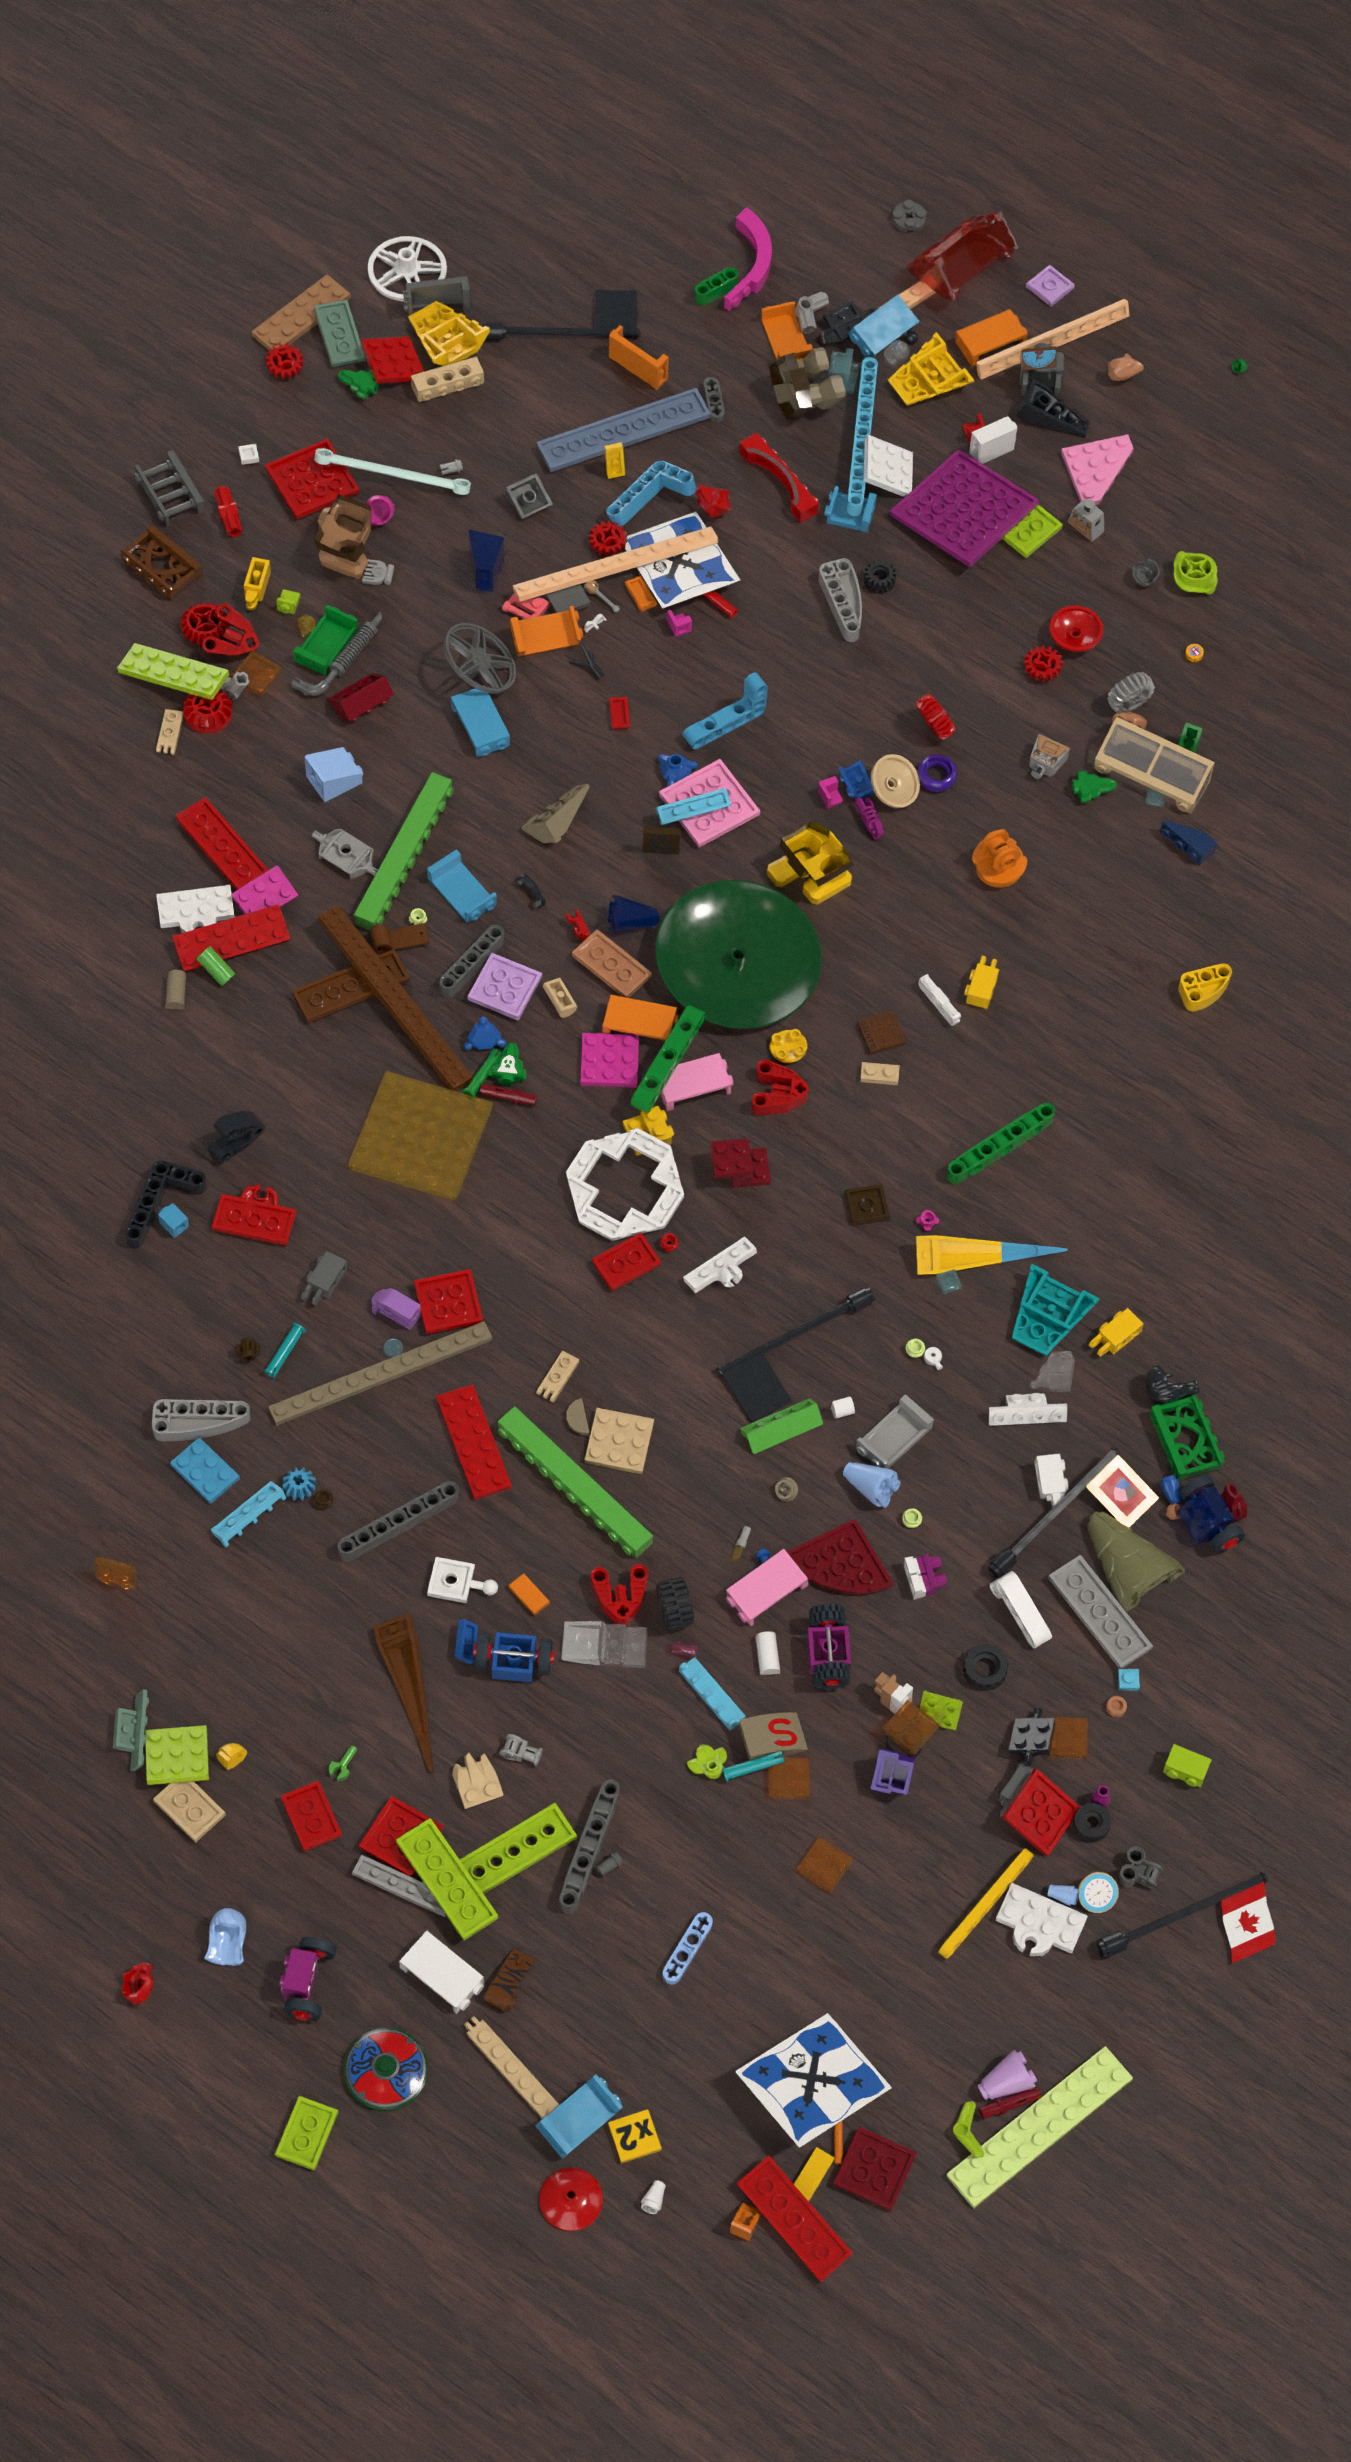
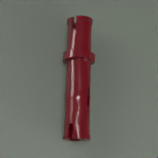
M484 1083L481 1084L480 1095L514 1101V1104L523 1103L536 1106L537 1094L521 1092V1089L512 1090Z
M1036 2086L1033 2089L1004 2099L997 2098L995 2102L979 2107L978 2110L981 2118L984 2120L997 2114L1004 2115L1008 2110L1023 2106L1042 2097L1039 2088Z

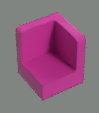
M671 610L667 611V622L675 637L692 631L690 616L685 617L683 613L674 616Z
M836 776L819 782L818 793L827 809L843 803V798L838 791Z

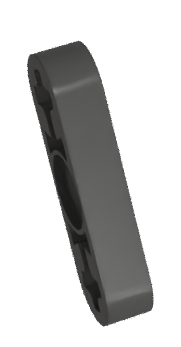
M709 377L704 380L703 387L706 405L711 413L709 419L714 423H719L724 420L725 416L718 379ZM710 385L714 387V391H711ZM715 397L719 401L711 402L709 399Z

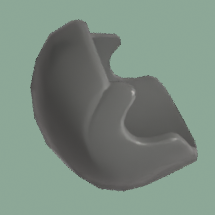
M1149 558L1144 561H1138L1131 571V577L1134 582L1142 587L1154 584L1160 574L1158 564Z

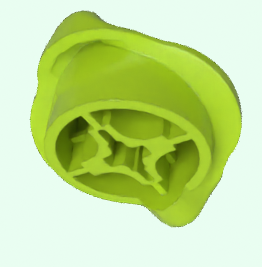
M1180 551L1174 560L1175 582L1182 590L1187 592L1213 594L1218 582L1216 563L1205 554Z

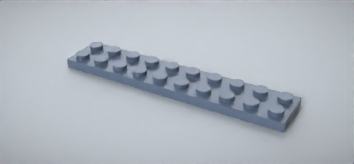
M697 388L538 441L537 448L551 473L605 454L604 446L622 443L624 448L709 419L711 413Z

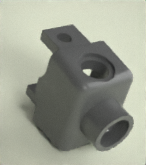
M1040 343V344L1035 345L1034 348H1043V347H1052V346L1049 345V344H1046V343ZM1056 352L1055 368L1022 370L1021 367L1019 380L1021 396L1025 395L1027 386L1029 387L1031 381L1035 379L1054 389V395L1059 398L1064 378V354L1062 352Z

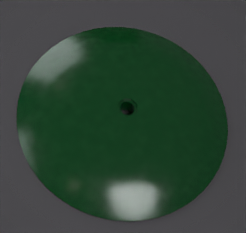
M724 880L708 883L689 891L667 911L656 937L655 953L657 967L671 995L685 1009L688 1005L706 1012V1017L703 1018L705 1021L723 1027L735 1029L760 1028L788 1018L809 999L816 987L821 971L822 956L820 942L806 914L782 893L754 882Z

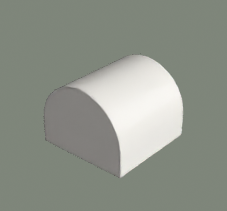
M851 1397L832 1402L831 1410L835 1419L855 1414Z

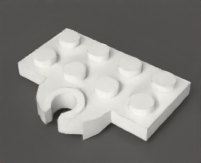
M230 885L156 894L161 928L180 926L181 932L184 933L194 930L196 927L208 926L216 923V921L235 917Z
M1011 1883L995 1921L1014 1928V1945L1021 1952L1025 1950V1941L1032 1940L1036 1946L1031 1949L1030 1956L1042 1957L1049 1952L1052 1946L1072 1954L1088 1916Z

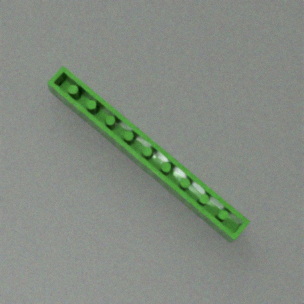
M433 772L431 773L354 914L355 925L371 930L373 926L383 923L385 912H389L392 906L391 901L398 896L401 883H405L408 870L413 868L416 855H420L424 841H427L430 837L432 826H436L439 813L443 812L446 807L447 798H451L454 788H452L451 779Z
M513 1407L498 1421L499 1434L505 1439L508 1438L517 1451H522L529 1463L539 1467L541 1474L549 1477L558 1490L562 1489L572 1503L576 1502L586 1516L590 1515L597 1527L606 1530L610 1539L618 1542L627 1555H632L636 1559L653 1544V1535L516 1407Z

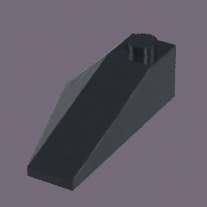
M1033 379L1020 403L1016 416L1032 424L1085 437L1090 422L1075 409H1070L1064 404V399L1056 397L1049 386Z

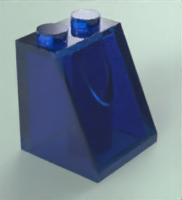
M469 530V555L475 586L482 591L493 592L504 561V537Z

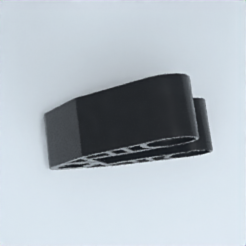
M240 1111L224 1115L214 1123V1128L222 1137L213 1141L208 1146L207 1151L219 1164H224L250 1146L264 1132L265 1126L253 1112Z

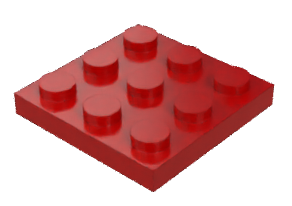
M410 337L362 339L360 343L376 384L410 382L412 375L424 372Z
M471 1269L414 1280L418 1303L421 1305V1315L426 1335L483 1322Z
M1033 1769L1001 1818L1044 1856H1049L1080 1806L1038 1769Z
M391 1796L363 1838L359 1849L393 1869L413 1877L416 1871L397 1845L396 1839L422 1824L429 1817ZM432 1819L438 1830L442 1832L444 1826Z

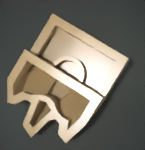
M468 1752L464 1756L465 1767H461L459 1764L454 1765L452 1776L464 1809L504 1796L497 1774L485 1753L480 1756V1761L476 1762Z

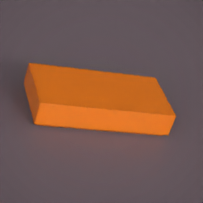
M642 576L625 582L626 588L641 612L657 606V601Z
M524 1573L509 1584V1589L534 1616L550 1604V1601Z

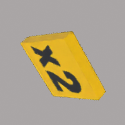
M648 2109L608 2122L621 2164L662 2150Z

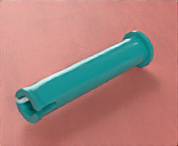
M297 1323L291 1325L292 1329L264 1371L269 1377H276L298 1339L306 1332L301 1325Z
M780 1750L727 1768L723 1766L726 1781L729 1782V1779L785 1763L782 1751Z

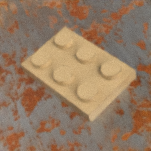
M194 1781L170 1783L153 1799L195 1843L226 1816V1813Z

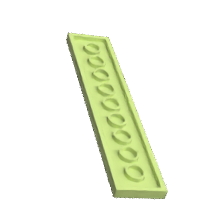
M1105 2046L981 2146L985 2152L983 2157L975 2158L971 2154L948 2172L946 2177L974 2209L1132 2081L1133 2077Z

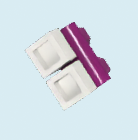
M925 1554L919 1558H913V1556L905 1558L903 1566L913 1599L936 1594L937 1589L947 1585L944 1573L934 1574V1570L942 1568L939 1556L929 1557L928 1554Z

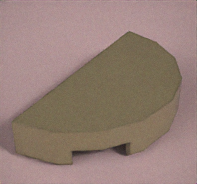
M580 1398L569 1405L566 1422L574 1432L579 1433L581 1436H590L583 1401Z

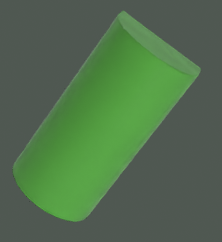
M211 946L196 959L221 986L236 974Z

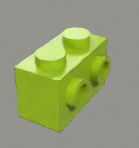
M1173 1744L1163 1772L1170 1778H1179L1190 1786L1201 1788L1212 1759Z

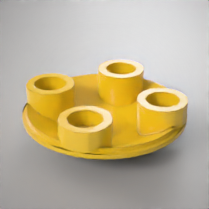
M797 1029L784 1030L772 1035L770 1051L778 1061L793 1063L805 1055L807 1041Z

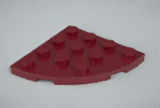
M856 1519L786 1551L808 1580L833 1592L864 1595L884 1591L893 1587L894 1584Z

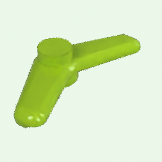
M965 2102L957 2123L954 2125L953 2132L955 2137L975 2158H981L985 2155V2152L970 2131L976 2104L974 2102Z

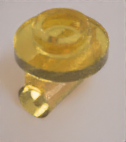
M304 614L297 619L302 636H306L308 632L313 631L316 623L312 616Z

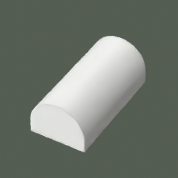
M761 1632L757 1634L755 1639L760 1675L780 1674L776 1634L774 1632Z

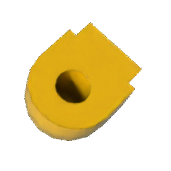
M229 1743L219 1748V1752L216 1753L219 1762L229 1770L244 1760L247 1750L239 1744Z

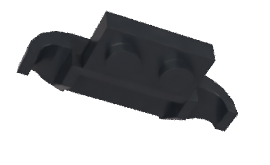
M852 300L823 314L822 318L827 324L828 329L816 338L820 346L824 343H842L850 338L848 333L853 327L874 313L875 309H868L860 313Z

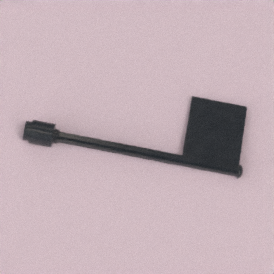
M595 290V329L506 327V325H503V322L486 321V323H482V327L490 328L486 339H502V336H506V334L609 336L611 331L616 330L619 326L623 327V337H640V330L637 328L636 290Z
M869 1287L861 1288L847 1295L845 1303L716 1368L717 1375L725 1379L751 1423L792 1403L791 1398L764 1354L848 1310L856 1313L872 1305L875 1297Z

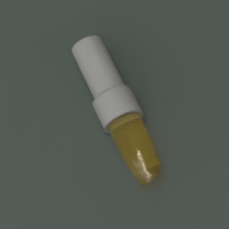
M743 1527L740 1538L736 1542L732 1560L739 1559L743 1549H745L751 1531L750 1527Z

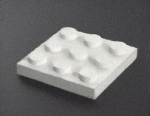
M868 435L865 438L864 481L906 497L912 491L913 452Z

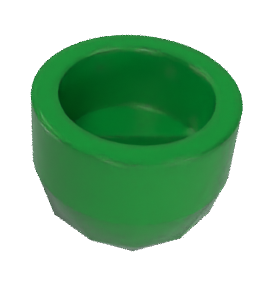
M1236 359L1233 361L1232 370L1234 373L1246 371L1247 363L1244 360Z

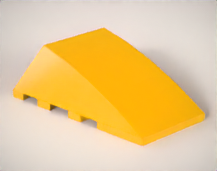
M438 301L408 317L433 363L442 366L463 361L477 353L490 332V328L480 326L479 322L475 320L470 321L466 319L465 315L455 313L453 309Z
M937 332L928 343L926 342L922 346V349L910 358L906 365L903 364L888 379L890 385L907 406L974 382L965 368L961 370L947 352L946 343Z

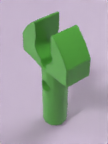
M351 1745L340 1762H331L329 1765L330 1777L333 1776L336 1770L341 1768L337 1781L347 1779L350 1771L347 1770V1765L357 1751L355 1746Z

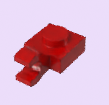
M575 910V918L570 917V914L567 913V922L575 925L573 928L574 934L583 943L589 937V930L580 916V912Z

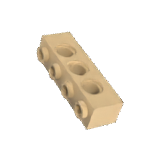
M477 357L411 376L412 389L418 402L427 401L438 396H445L449 393L484 383V372Z

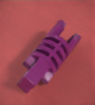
M866 797L864 802L861 798H856L855 805L866 828L874 840L880 839L884 834L883 825L870 797Z

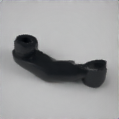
M521 874L520 877L516 878V883L520 887L526 885L531 891L532 896L535 898L536 908L539 906L540 909L546 904V900L541 896L538 885L527 874Z

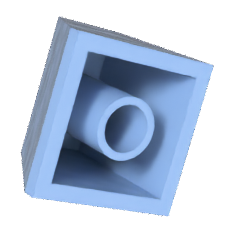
M344 747L305 756L306 777L324 802L362 784L363 771L359 765L356 766L353 756L350 752L347 753Z

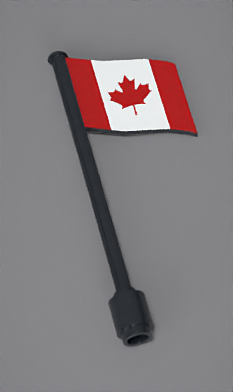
M1260 1872L1258 1876L1127 1934H1121L1117 1931L1105 1936L1096 1943L1098 1952L1102 1958H1110L1126 1951L1129 1942L1219 1902L1221 1903L1222 1922L1230 1947L1231 1965L1275 1945L1274 1926L1266 1902L1265 1884L1268 1880L1265 1873Z

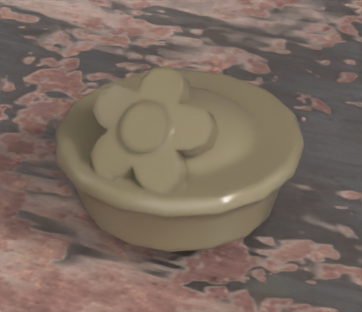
M784 1477L777 1482L775 1492L780 1500L785 1502L792 1501L798 1493V1486L792 1478Z

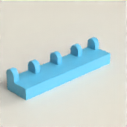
M724 788L656 807L655 812L659 817L660 824L664 825L729 807L731 803L727 789Z
M270 1481L213 1527L211 1532L221 1541L224 1547L229 1546L228 1540L235 1534L241 1536L243 1534L241 1530L251 1521L253 1524H256L258 1522L256 1517L266 1509L269 1512L272 1511L271 1505L278 1499L282 1501L286 1499L283 1490Z
M695 1657L688 1663L684 1662L680 1665L679 1672L729 1730L736 1727L740 1719L746 1718L744 1713Z

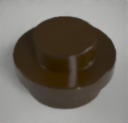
M320 1490L314 1495V1504L320 1509H327L333 1504V1495L328 1490Z

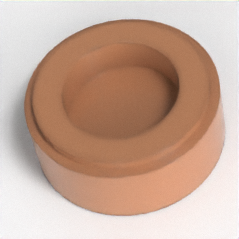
M1120 1696L1111 1697L1106 1705V1710L1112 1717L1123 1716L1127 1709L1126 1701Z

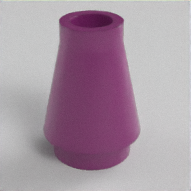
M1105 1785L1099 1786L1092 1793L1091 1802L1099 1804L1104 1808L1108 1807L1111 1802L1109 1788Z

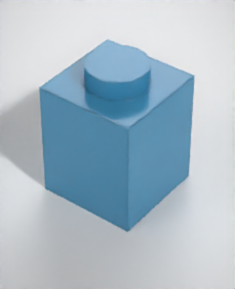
M173 1203L162 1208L158 1214L159 1223L174 1238L189 1227L188 1218Z

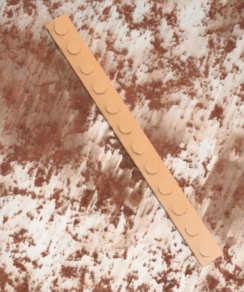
M712 527L704 528L513 585V591L519 602L716 544L718 543V537Z

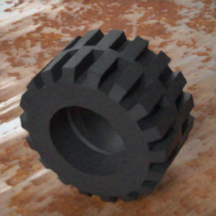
M680 1576L657 1582L658 1603L667 1629L672 1631L693 1625L694 1612L684 1579Z

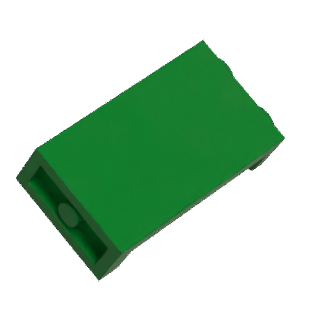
M326 605L323 617L301 648L296 646L294 649V661L326 676L330 670V664L358 630L357 619L351 614L341 612L336 607Z

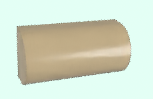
M561 978L543 984L545 992L560 1017H568L576 1011L577 1005Z

